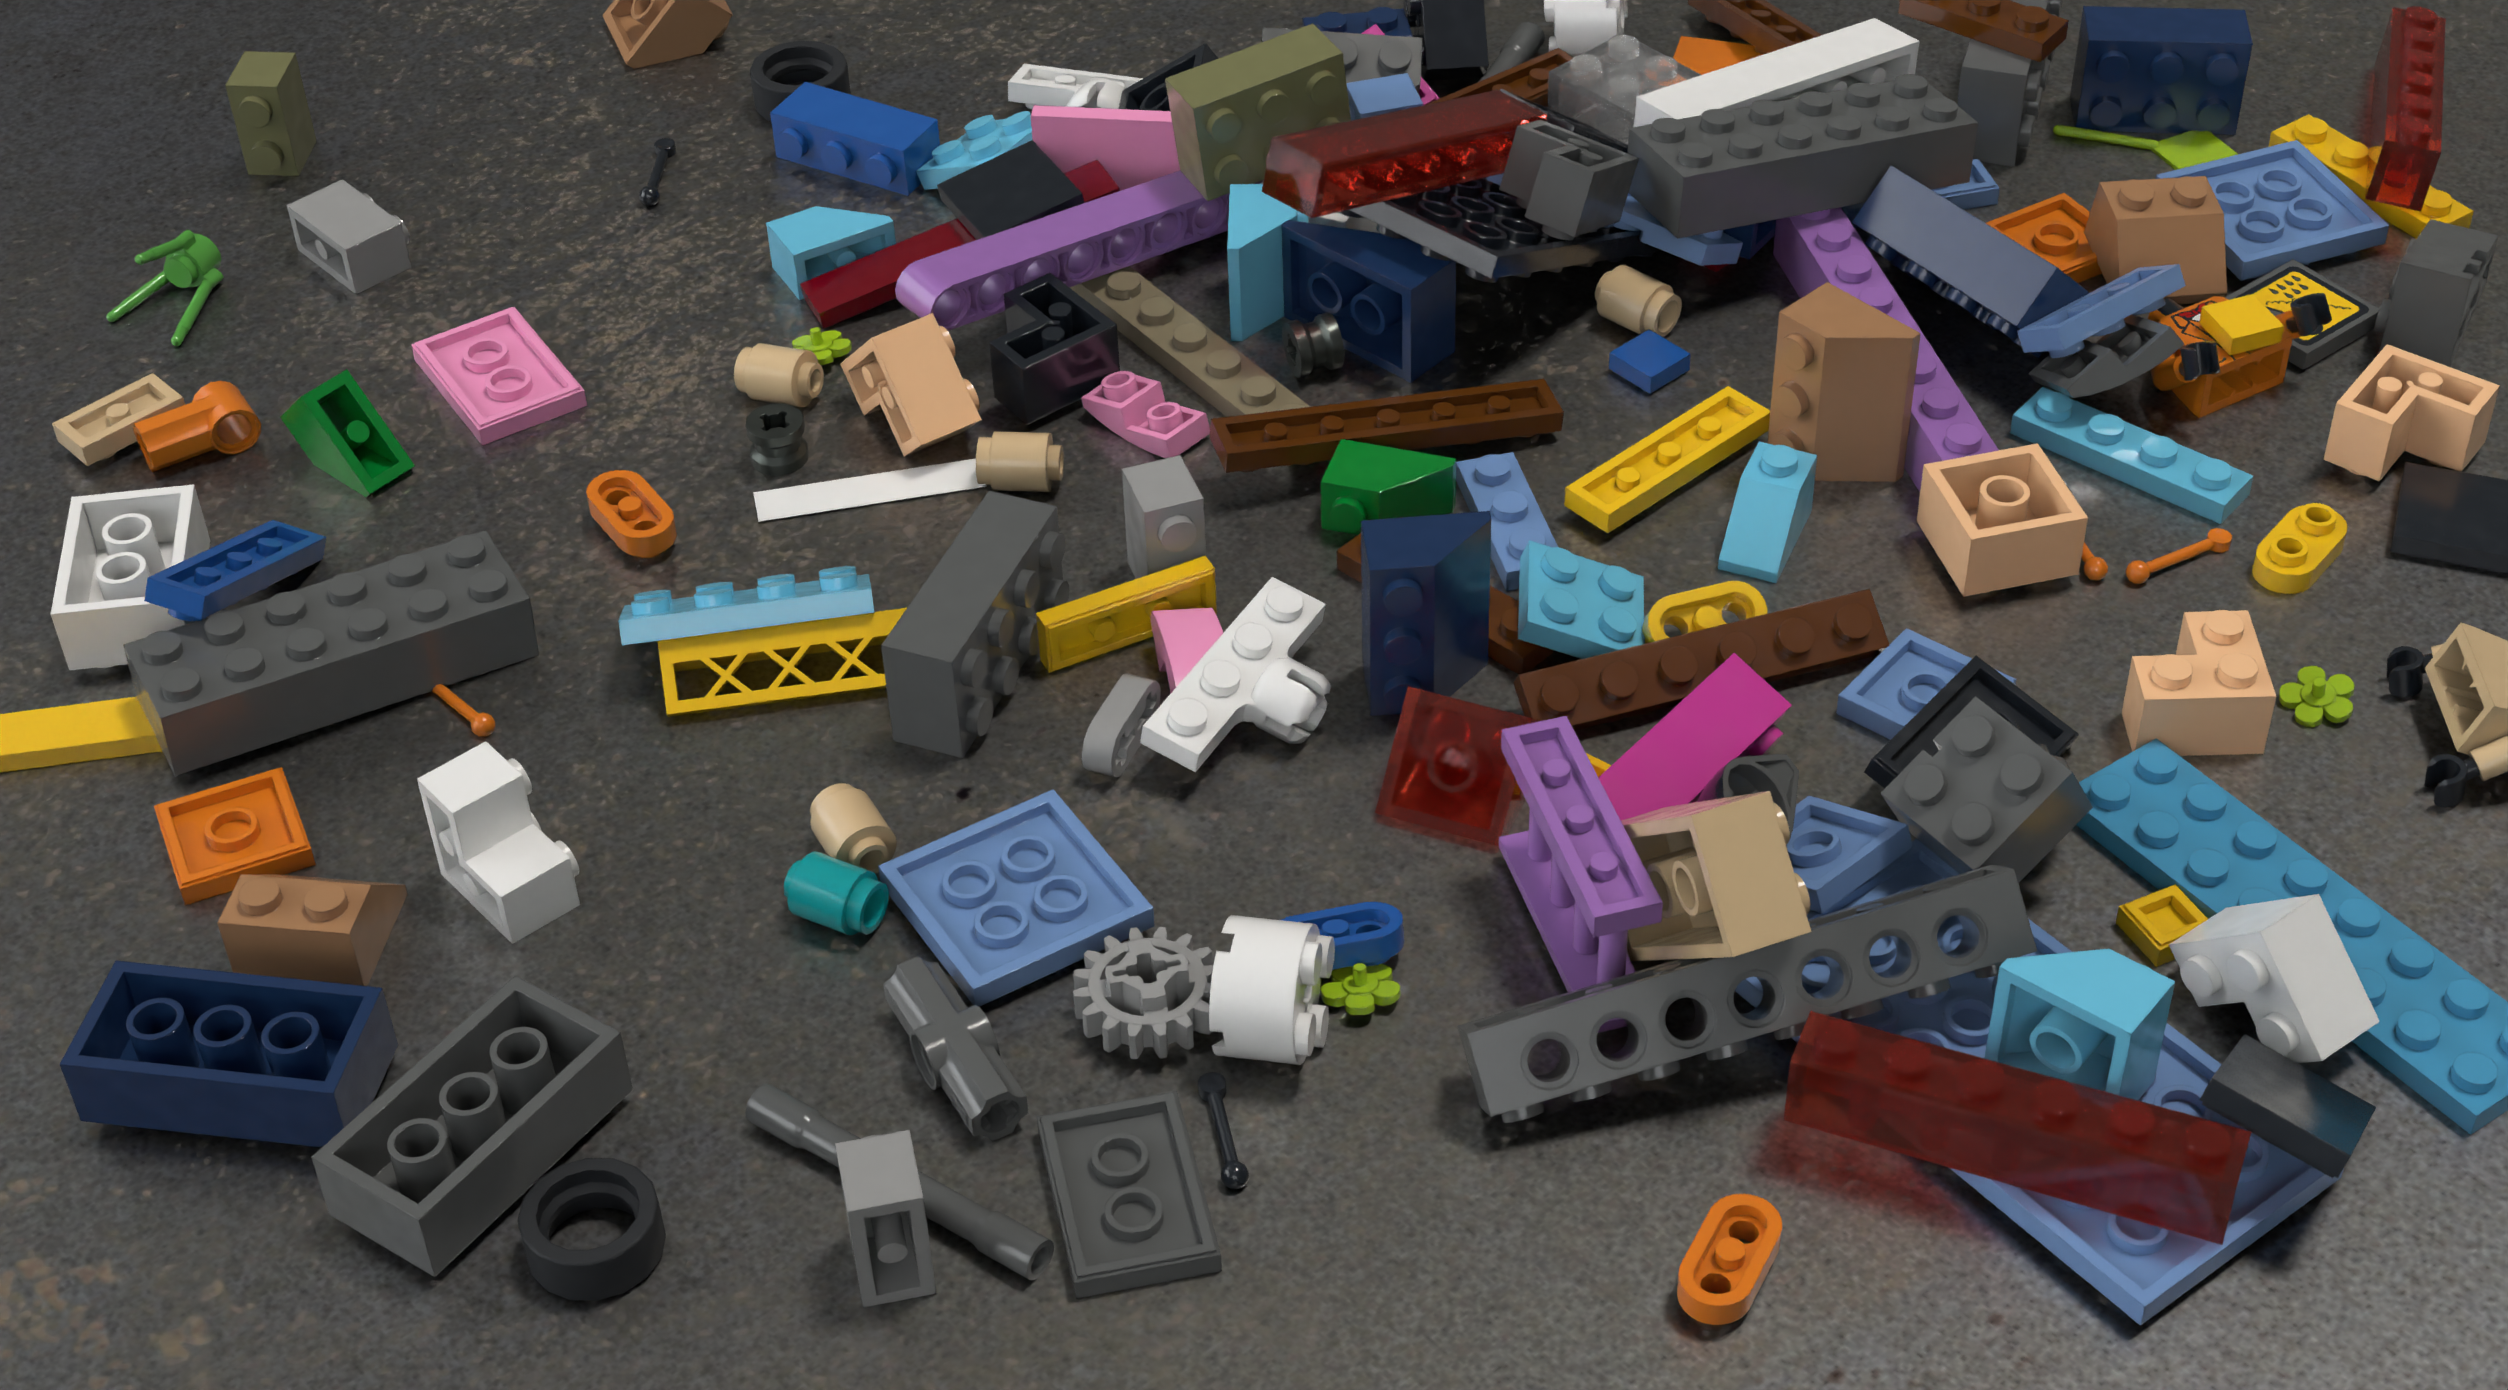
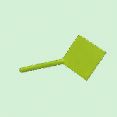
M2055 125L2053 127L2055 135L2151 150L2175 170L2238 155V153L2210 131H2188L2157 141L2065 125Z

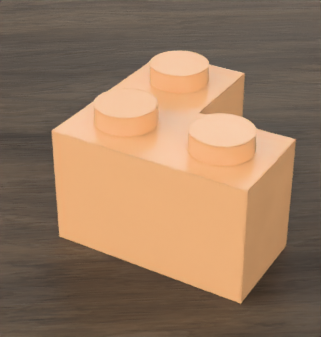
M933 313L870 338L840 363L863 415L865 416L880 409L883 410L904 457L960 434L982 420L978 413L980 403L976 390L969 380L962 378L954 360L956 353L954 342L946 328L938 325Z
M2386 344L2337 401L2323 460L2346 468L2356 475L2367 476L2377 481L2383 478L2404 451L2427 459L2434 465L2462 472L2486 441L2500 385Z
M2215 610L2184 612L2176 655L2132 656L2122 708V717L2132 752L2150 741L2158 739L2179 756L2264 754L2277 696L2249 611Z

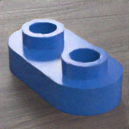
M1381 902L1357 903L1281 919L1283 921L1316 924L1320 935L1334 937L1335 953L1332 970L1350 967L1357 963H1363L1366 966L1385 963L1392 956L1400 952L1405 943L1402 913L1396 907Z

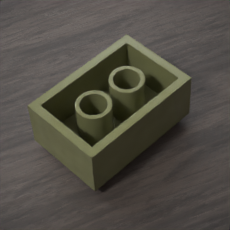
M1313 23L1165 78L1180 171L1207 201L1230 193V184H1255L1354 146L1343 53Z

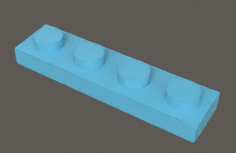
M2045 387L2036 392L2012 416L2010 434L2033 444L2038 443L2040 447L2219 524L2224 522L2249 496L2253 475L2234 468L2222 460L2208 457L2182 446L2170 438L2156 435L2125 422L2118 416L2104 413L2073 400L2063 393L2054 392Z

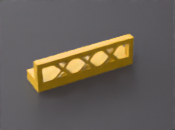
M907 608L657 641L667 716L687 715L887 688L885 673L877 674L861 662L859 658L868 646L882 645ZM856 648L852 654L845 650ZM834 651L846 660L830 681L814 682L796 668L807 654ZM784 657H792V659L788 662ZM771 659L783 668L768 689L752 691L733 677L739 667L746 662ZM729 665L726 671L720 666ZM853 666L866 675L843 679ZM709 668L720 676L705 697L679 700L675 672ZM790 674L803 683L781 687ZM727 683L740 691L739 693L718 695Z

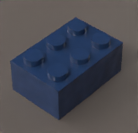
M2083 6L2070 92L2074 127L2103 132L2182 134L2188 131H2210L2212 134L2236 135L2253 45L2245 10Z

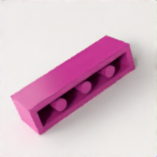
M1733 653L1598 778L1621 821L1664 807L1695 803L1707 783L1731 760L1748 755H1766L1777 744L1784 733L1776 725L1792 704L1739 656Z

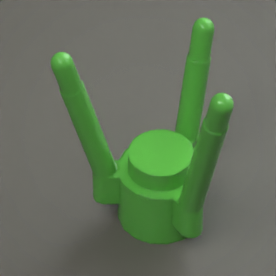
M185 230L177 238L135 256V262L138 265H143L166 256L164 270L106 315L109 322L117 321L168 282L180 288L199 286L171 338L172 345L180 346L211 290L223 280V274L218 270L221 266L222 258L217 246L209 238L201 234H195L191 230Z

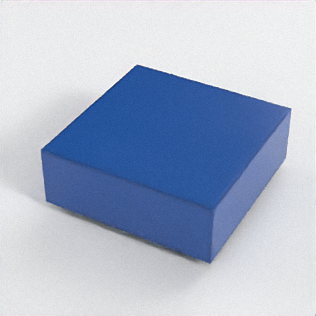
M1649 329L1609 353V369L1651 394L1689 371L1691 354Z

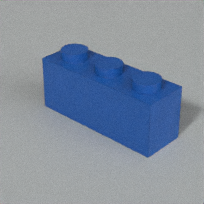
M804 82L770 112L776 157L907 196L921 184L916 171L933 158L932 151L940 146L938 119L808 82Z

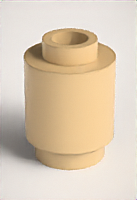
M1619 265L1612 271L1606 272L1600 278L1595 289V300L1597 301L1599 315L1638 334H1642L1650 329L1664 337L1673 329L1680 316L1681 298L1673 293L1670 285L1627 265Z
M759 343L753 348L745 347L739 353L734 367V381L737 389L740 392L747 393L753 400L806 407L821 392L824 372L812 351Z
M994 431L992 437H979L976 450V477L978 484H991L994 491L1050 492L1052 480H1062L1064 469L1063 446L1053 445L1051 433Z
M839 783L825 788L814 798L810 807V825L814 835L828 856L867 869L875 874L879 872L878 865L892 859L897 847L896 836L864 791L856 789L849 784Z

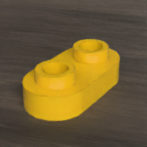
M2309 503L2293 508L2257 546L2252 568L2253 577L2261 586L2277 593L2296 594L2308 590L2341 554L2347 533L2345 519L2331 507L2321 503Z
M1727 581L1668 595L1659 599L1646 615L1642 626L1645 643L1669 638L1664 632V625H1674L1680 630L1681 634H1686L1727 624L1722 618L1723 611L1733 612L1739 620L1768 614L1767 605L1763 596L1756 588L1742 581Z

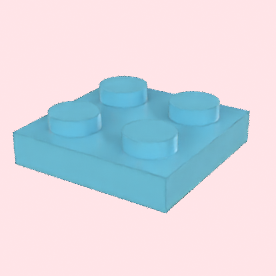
M1023 111L1006 119L995 120L993 115H986L969 122L964 127L966 131L964 135L957 140L946 142L932 151L933 158L916 171L924 190L938 189L937 184L1033 140L1031 113Z
M1531 540L1528 541L1520 557L1518 639L1580 659L1644 644L1642 632L1644 622V576L1631 573L1620 566H1609L1572 554L1563 548L1550 547Z

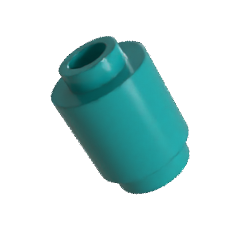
M813 851L802 860L796 861L790 867L784 881V895L787 897L788 908L793 915L847 935H854L858 932L864 934L872 933L881 923L888 906V887L885 883L878 881L874 872L817 851Z

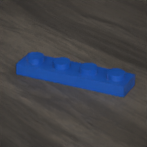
M271 520L148 577L144 601L167 608L168 614L174 618L185 621H202L208 616L230 605H234L260 590L267 589L270 585L290 575L297 574L298 571L322 560L326 537Z

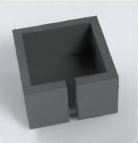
M1976 696L1933 739L1939 751L1932 757L1922 750L1881 792V795L1901 823L1908 824L1909 832L1959 874L1995 864L2013 868L2018 883L2093 808L2070 769Z

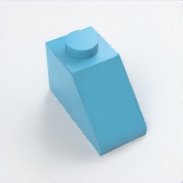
M815 206L766 223L772 268L799 300L804 299L800 283L896 244L894 222L886 215Z
M1758 442L1739 481L1718 560L1719 570L1777 583L1812 511L1817 463L1816 454L1794 450L1785 445Z

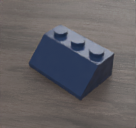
M1490 511L1361 521L1362 667L1370 716L1434 711L1488 665L1491 555Z

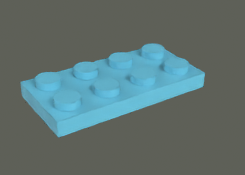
M842 566L820 570L819 580L795 583L794 574H780L757 579V588L734 591L733 582H718L697 586L694 597L672 599L671 590L638 593L634 595V601L631 602V605H624L618 620L621 643L623 646L875 613L869 574L857 575L855 566Z

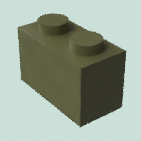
M244 51L225 87L248 175L299 176L317 140L296 53Z

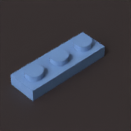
M2180 265L2136 268L2017 331L2023 352L2049 351L2051 358L2065 357L2082 350L2085 347L2083 340L2090 336H2102L2125 327L2124 318L2130 315L2149 313L2163 307L2166 304L2165 296L2186 286Z
M1513 452L1499 455L1490 454L1480 458L1456 462V481L1470 512L1490 511V557L1506 591L1519 589L1520 557L1528 541L1531 540L1550 547H1558Z

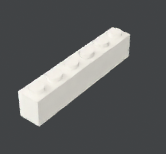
M1873 18L1637 96L1634 127L1652 124L1654 120L1659 118L1683 119L1702 115L1704 111L1709 109L1732 110L1749 107L1753 102L1759 100L1777 102L1799 98L1802 93L1809 91L1827 93L1847 89L1849 85L1854 83L1876 84L1893 81L1896 77L1904 74L1915 75L1920 41Z

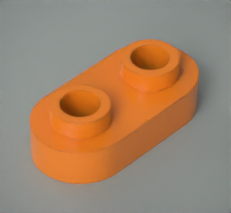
M613 470L600 474L588 484L586 494L591 516L623 552L641 558H651L661 554L673 545L677 537L673 511L641 475L629 470Z
M1732 1194L1721 1198L1710 1208L1679 1267L1677 1298L1680 1306L1689 1316L1702 1323L1724 1325L1739 1320L1749 1311L1780 1249L1782 1219L1777 1209L1770 1202L1751 1194ZM1739 1239L1747 1240L1751 1243L1744 1244Z

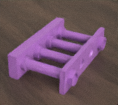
M1567 716L1502 729L1501 750L1529 805V830L1499 837V848L1567 991L1571 992L1636 972L1627 955L1628 930L1661 923L1663 902ZM1614 1018L1605 1022L1600 1027L1598 1033L1626 1027L1627 1024L1622 1018Z

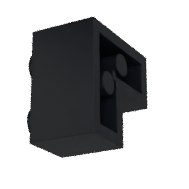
M1403 0V8L1410 28L1414 27V35L1412 37L1422 38L1421 66L1422 78L1425 81L1481 78L1489 67L1484 0Z
M1048 273L1004 294L1007 334L989 342L994 398L1027 425L1080 400L1081 397L1101 385L1102 380L1106 376L1120 371L1117 324L1053 274Z

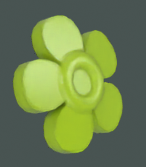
M819 327L811 328L809 330L810 335H803L792 341L793 348L812 351L820 365L829 364L834 361L833 358L844 356L852 349L851 341L842 338L840 331L828 330L821 333Z
M2306 666L2298 671L2297 683L2288 682L2281 686L2279 701L2284 707L2295 709L2294 719L2303 726H2319L2323 721V714L2330 722L2342 723L2353 714V703L2349 698L2354 693L2355 685L2352 679L2345 674H2335L2326 681L2325 671L2321 667Z
M1357 963L1350 967L1332 970V982L1326 983L1321 987V998L1329 1006H1345L1346 1012L1351 1015H1367L1374 1012L1375 1004L1385 1006L1395 1003L1401 996L1400 985L1392 981V969L1385 964L1366 966L1363 963Z

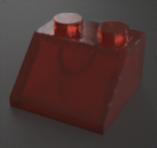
M1408 686L1375 813L1499 846V837L1508 835L1526 800L1501 750L1502 729L1539 722V720Z

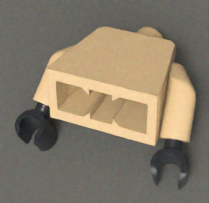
M2460 623L2444 644L2432 646V653L2423 655L2416 648L2401 646L2395 648L2387 658L2386 676L2389 678V692L2394 696L2410 697L2418 694L2423 689V674L2427 673L2457 752L2470 755L2469 759L2463 761L2455 755L2440 754L2429 762L2426 769L2424 786L2430 787L2439 783L2435 788L2434 803L2439 807H2452L2459 804L2463 800L2467 780L2479 776L2482 781L2508 772V641L2465 623Z

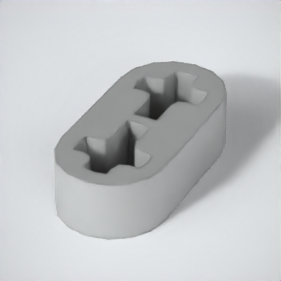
M1128 673L1120 677L1087 729L1082 748V764L1086 770L1115 778L1121 776L1141 746L1140 740L1143 725L1159 708L1161 690L1157 681Z

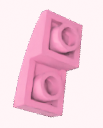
M1119 371L1106 376L1102 380L1101 385L1081 397L1083 407L1111 431L1137 447L1163 458L1180 455L1210 434L1208 418L1205 412L1186 408L1174 402H1165L1160 381L1141 377L1129 371Z
M1213 608L1151 612L1150 620L1160 672H1167L1170 694L1223 634L1222 627Z

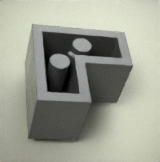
M1537 120L1517 126L1499 190L1516 196V204L1527 209L1525 218L1543 224L1541 230L1545 234L1562 240H1574L1575 237L1582 234L1596 232L1597 229L1620 222L1639 158L1546 121Z

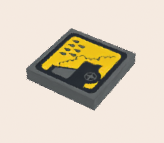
M2294 259L2225 297L2230 300L2254 294L2276 316L2290 311V304L2300 297L2314 293H2324L2332 316L2331 322L2319 325L2317 330L2311 335L2300 336L2292 340L2288 361L2303 370L2373 330L2380 309Z

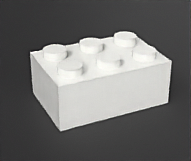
M194 484L71 497L51 609V617L69 670L109 668L128 664L124 644L146 638L158 631H168L196 622L174 618L168 614L167 608L144 601L148 577L202 553L210 547V537Z

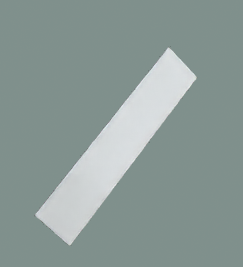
M975 458L753 492L758 522L976 489L987 487V485L978 484Z

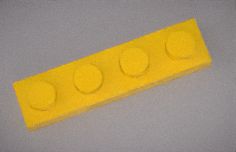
M2308 114L2271 132L2268 147L2298 140L2382 219L2416 239L2430 219L2470 229L2473 210L2454 200L2448 193L2437 190L2413 176L2407 169L2395 165L2369 150L2363 143L2354 141L2328 126L2322 119Z
M1727 386L1565 487L1564 506L1604 532L1609 533L1768 432L1770 410Z

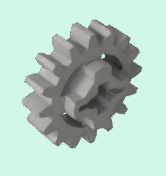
M1137 927L1130 928L1129 941L1120 943L1110 935L1105 937V953L1087 950L1084 953L1085 969L1074 970L1073 1001L1076 1019H1083L1084 1035L1087 1038L1102 1034L1103 1048L1107 1052L1113 1051L1122 1043L1129 1045L1131 1059H1138L1144 1047H1154L1155 1053L1159 1058H1166L1168 1044L1177 1042L1181 1047L1189 1050L1194 1047L1193 1031L1209 1035L1212 1033L1209 1028V1001L1213 972L1212 950L1209 947H1204L1193 951L1192 935L1188 933L1180 936L1174 942L1167 940L1166 927H1159L1155 931L1153 938H1143L1142 933Z

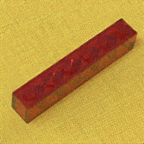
M2411 6L2406 10L2393 7L2375 61L2365 199L2420 212L2441 154L2446 18L2438 17L2434 11L2424 7Z
M1499 90L1272 137L1270 150L1266 158V171L1262 192L1310 218H1315L1502 174L1505 171L1517 126L1537 120L1546 121L1547 114Z
M1813 1011L1809 1013L1790 1061L1784 1121L2223 1245L2252 1133L2251 1131Z

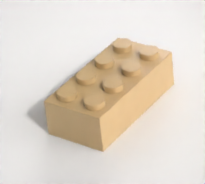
M1770 791L1664 807L1621 821L1663 902L1661 923L1628 930L1627 951L1630 961L1735 957L1812 932L1807 918V914L1810 911L1809 893L1802 878L1797 873H1794L1786 847L1790 839L1788 822L1782 809L1776 803H1773Z

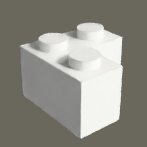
M485 741L417 778L441 875L512 944L580 905L574 879L575 876L579 875L578 863L564 842L560 840L553 842L542 832L538 821L531 813L527 795L532 793L530 779L517 760L513 758L506 760Z
M2319 894L2227 907L2169 944L2179 965L2181 978L2185 986L2192 993L2198 1007L2244 1002L2256 1026L2260 1042L2296 1063L2323 1061L2380 1022Z

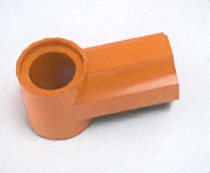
M215 381L201 387L194 395L191 403L134 423L133 430L147 465L152 472L214 449L226 454L242 453L258 441L261 434V422L235 385L226 381Z

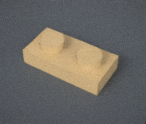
M151 373L53 422L52 425L58 442L85 465L89 466L97 461L110 458L117 451L136 442L133 430L134 423L183 406L185 402L183 396L154 373Z

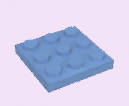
M2298 140L2157 174L2155 178L2207 177L2224 212L2226 266L2241 281L2266 275L2292 259L2303 265H2308L2312 262L2355 253L2359 250L2385 244L2389 225Z
M1054 789L878 865L880 882L887 885L891 899L971 1003L977 1006H982L1084 959V953L1087 950L1096 952L1104 950V938L1109 935L1121 942L1129 938L1130 928L1137 927L1140 932L1154 927L1153 906Z

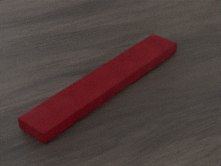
M1098 160L1064 173L1082 192L1085 203L1120 191L1119 186ZM956 218L800 283L801 291L821 326L827 328L896 299L895 288L897 280L902 271L911 263L970 243L976 239Z

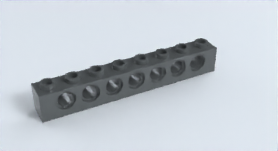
M1992 864L1810 919L1808 921L1812 932L1735 957L1677 959L1458 1025V1031L1480 1107L1491 1117L1501 1114L1503 1122L1524 1120L1545 1111L1542 1101L1565 1094H1570L1571 1101L1573 1102L1593 1099L1613 1090L1612 1080L1638 1073L1640 1081L1662 1078L1681 1070L1679 1060L1704 1052L1706 1053L1707 1060L1728 1058L1748 1050L1747 1039L1773 1032L1774 1038L1777 1040L1797 1037L1816 1029L1814 1019L1839 1011L1841 1012L1842 1019L1866 1016L1884 1008L1882 998L1908 991L1909 998L1911 999L1932 996L1951 988L1949 978L1967 972L1975 971L1976 978L1997 976L1999 967L2007 958L2020 957L2037 951L2015 870ZM1957 916L1963 927L1962 940L1954 950L1944 953L1938 945V929L1947 918ZM1890 936L1896 945L1895 961L1886 971L1875 973L1869 960L1871 948L1880 938ZM1823 956L1830 969L1828 982L1818 992L1807 993L1802 985V971L1810 960ZM1749 977H1757L1763 989L1762 1000L1753 1011L1739 1014L1733 1002L1734 991L1741 981ZM1690 998L1696 1010L1693 1024L1683 1033L1670 1034L1665 1024V1014L1668 1007L1677 999ZM1622 1018L1628 1027L1626 1044L1614 1054H1601L1596 1042L1600 1027L1608 1020ZM1544 1039L1556 1040L1561 1050L1560 1061L1556 1068L1544 1075L1532 1074L1528 1067V1055L1531 1048L1537 1042Z

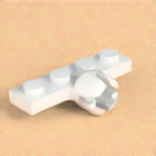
M1023 64L1008 81V101L1025 103L1029 109H1033L1034 105L1118 109L1122 91L1143 78Z
M1271 577L1142 727L1140 743L1196 772L1231 729L1242 721L1253 722L1256 727L1289 744L1304 742L1310 736V733L1301 728L1314 731L1318 726L1328 704L1324 695L1330 693L1331 685L1323 674L1297 662L1292 657L1323 621L1326 604Z

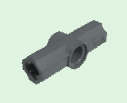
M918 956L898 964L892 977L883 983L885 998L910 1037L915 1061L926 1083L933 1090L940 1087L943 1088L973 1136L982 1135L993 1141L1014 1132L1020 1119L1028 1114L1027 1096L1001 1059L995 1033L985 1013L977 1005L967 1008L937 962L929 963L923 961Z

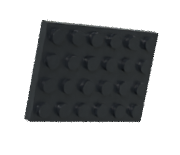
M1438 158L1319 171L1313 193L1333 202L1332 208L1336 212L1354 218L1365 217L1377 223L1376 230L1379 233L1396 239H1410L1421 244L1420 251L1423 254L1438 260H1454L1466 266L1465 273L1468 276L1484 282L1495 283L1499 281L1500 277L1511 275L1530 277L1532 272L1542 270L1561 272L1563 267L1573 265L1592 267L1594 262L1604 260L1622 262L1624 257L1635 255L1652 257L1654 252L1663 251L1640 242L1641 230L1628 231L1616 227H1602L1597 229L1596 232H1588L1577 236L1574 240H1562L1551 237L1541 230L1543 224L1525 218L1527 209L1516 204V196L1499 190L1500 185L1486 179L1487 170H1476L1464 166L1453 167L1438 161Z

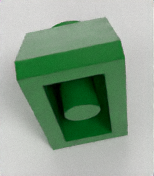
M347 369L301 396L280 417L314 466L364 497H368L415 466Z
M1341 439L1321 480V529L1359 535L1361 533V521L1450 514L1456 506V458Z

